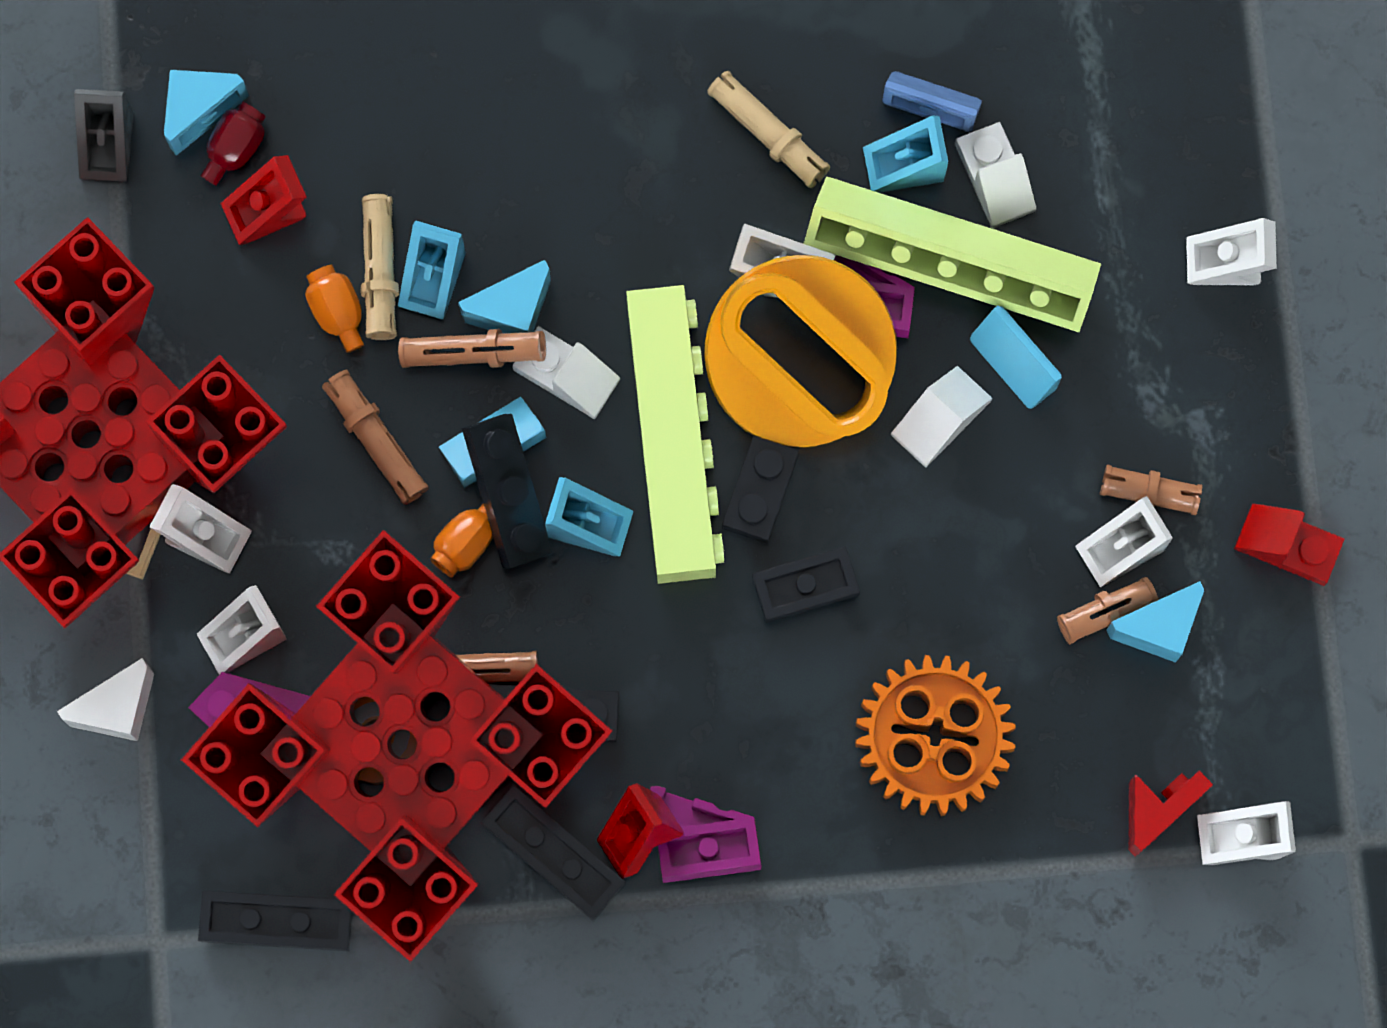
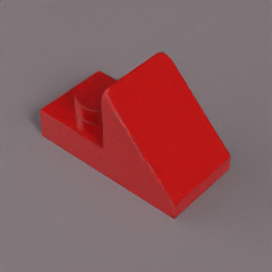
M284 155L274 156L220 204L238 244L244 245L305 218L306 212L301 202L307 196L289 156Z
M1253 503L1234 549L1325 586L1328 583L1345 538L1303 522L1305 513L1302 511Z
M1200 770L1190 779L1181 773L1161 792L1167 799L1165 803L1137 775L1130 780L1128 850L1135 857L1213 786Z
M636 783L627 788L598 836L597 842L619 876L624 879L639 872L655 846L681 837L684 831L661 796Z

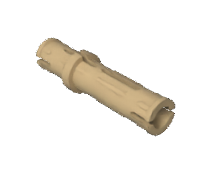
M729 71L721 74L723 81L717 77L707 93L715 98L770 150L769 156L775 162L782 161L806 183L808 188L816 185L815 179L820 182L830 169V165L824 162L801 140L802 134L796 128L789 129L741 85Z
M371 194L362 198L365 282L361 284V296L365 298L366 338H371V340H389L397 336L395 297L399 295V284L395 282L393 266V199L386 194Z

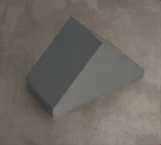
M76 89L74 101L79 179L127 181L134 112L125 93L122 91Z

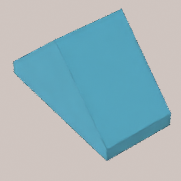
M170 70L164 136L170 149L176 156L216 124L227 110L235 108L249 97L245 83L238 74Z
M932 115L863 147L872 191L880 193L944 182L948 157L939 116Z
M415 220L411 232L398 307L444 319L466 254L462 234Z
M543 260L458 302L465 323L486 330L501 329L502 333L534 332L551 282L550 270L546 261Z
M559 477L545 523L547 535L551 539L620 557L633 510L567 478Z
M1199 581L1112 621L1106 631L1112 640L1176 662L1185 648L1204 593V588Z

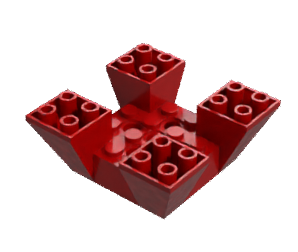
M88 217L14 282L53 329L55 334L0 382V488L33 522L0 552V560L64 629L139 562V559L125 545L153 521L172 484L188 489L196 482L212 493H215L287 427V424L221 355H218L181 390L136 345L155 287ZM60 397L68 398V404L63 411L57 414L47 413L48 406L54 399ZM123 400H137V405L130 414L124 416L115 414L117 406ZM91 431L101 432L100 439L95 446L91 448L79 447L80 440L86 433ZM53 464L64 465V471L58 479L54 481L43 480L44 473L49 466ZM123 465L133 466V473L127 481L122 483L112 482V475L118 467Z
M383 530L316 606L357 642L333 672L296 713L251 683H248L181 760L256 827H259L299 789L310 797L371 851L334 895L411 962L478 886L475 879L448 847L452 840L508 776L546 808L612 733V730L537 664L506 699L502 697L435 638V635L460 596ZM433 692L444 694L450 702V711L441 721L430 719L424 711L425 699ZM366 696L374 699L379 706V717L369 726L359 723L354 715L356 703ZM401 729L410 731L417 741L416 751L409 758L397 756L391 747L393 735ZM435 763H445L454 772V783L447 791L436 790L429 783L428 773ZM367 767L377 769L384 779L381 792L375 796L365 794L359 787V775Z

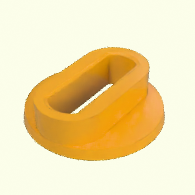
M812 255L784 256L752 268L738 278L721 297L707 328L704 354L709 383L719 404L730 418L745 431L788 447H814L828 444L844 436L859 433L869 427L879 417L885 406L888 390L895 372L897 361L896 333L884 301L873 286L860 274L837 261ZM765 293H774L865 379L864 393L853 408L843 413L832 414L740 328L743 310L752 299Z

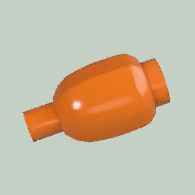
M333 265L324 266L308 274L306 278L310 285L306 289L305 296L321 328L329 334L339 336L347 353L364 346L357 330L362 318V310L358 296L349 278L342 273H336Z
M484 504L478 510H466L456 515L434 540L435 553L430 560L440 571L449 577H453L457 571H465L471 568L484 553L493 538Z

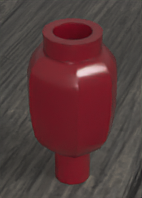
M243 101L237 109L227 110L219 119L209 137L207 154L210 161L200 176L217 186L226 170L231 171L242 167L254 154L264 137V127L261 124L266 116Z

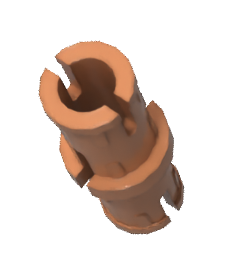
M1106 465L1102 480L1104 483L1100 491L1101 496L1107 495L1135 502L1147 496L1153 507H1163L1196 516L1201 499L1199 495L1202 494V485L1161 478L1160 472L1150 470L1149 475Z
M1143 577L1140 581L1110 594L1107 591L1095 594L1094 601L1066 614L1057 616L1058 625L1066 641L1072 644L1082 637L1109 627L1112 621L1158 601V596L1151 581L1147 577ZM1122 601L1126 603V605L1119 607L1113 611H1110L1102 616H1099L1095 619H1090L1091 615L1103 611L1113 605H1116Z

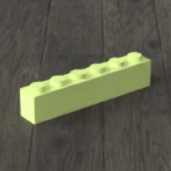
M826 176L814 205L804 241L805 245L991 305H999L1004 309L1076 332H1080L1101 267V263Z
M684 285L626 291L657 583L716 578L715 564L724 563L722 535H712L710 516L719 515L716 486L707 487L705 469L714 468L711 439L701 440L699 423L708 421L706 393H696L694 375L703 374L700 346H691L689 329L698 328L695 299L686 300Z

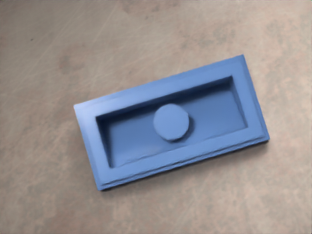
M896 71L892 72L887 79L882 100L885 105L925 118L932 115L939 116L941 123L967 132L973 130L982 103L978 98Z

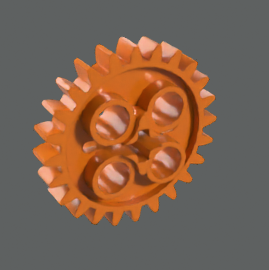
M925 655L922 669L916 670L913 663L907 659L904 662V676L900 677L892 669L887 670L886 677L890 685L888 688L882 684L873 683L871 689L878 698V701L863 699L861 707L871 714V718L857 719L855 726L867 731L868 735L856 739L855 747L869 749L870 753L860 760V766L869 767L875 765L877 770L871 776L870 784H876L885 780L888 786L883 798L888 799L896 792L902 794L901 809L903 810L909 806L912 800L919 801L920 815L924 816L930 803H936L940 815L945 816L949 802L954 801L958 809L963 812L967 809L966 795L970 794L978 802L984 800L985 795L981 787L982 783L991 788H997L1000 782L992 773L993 769L1005 772L1009 769L1010 764L999 755L1000 753L1013 752L1015 749V744L1003 739V735H1007L1015 730V724L1001 722V717L1009 712L1011 706L1010 704L995 705L994 700L1000 693L1001 688L997 686L986 691L982 687L987 676L986 672L980 673L974 679L968 677L970 662L965 661L958 671L951 670L950 656H945L940 668H934L930 656ZM909 696L920 697L925 701L928 713L920 719L907 717L902 711L901 702ZM957 704L968 705L976 714V722L969 727L958 726L950 717V709ZM900 725L918 732H929L931 725L940 726V734L944 736L974 737L978 739L979 744L977 746H970L960 741L945 738L941 740L939 746L934 747L930 745L929 736L911 733L897 734L892 731V726ZM901 744L913 745L919 751L920 762L913 767H903L896 762L893 750ZM950 752L961 753L969 762V770L963 775H952L945 770L942 758Z

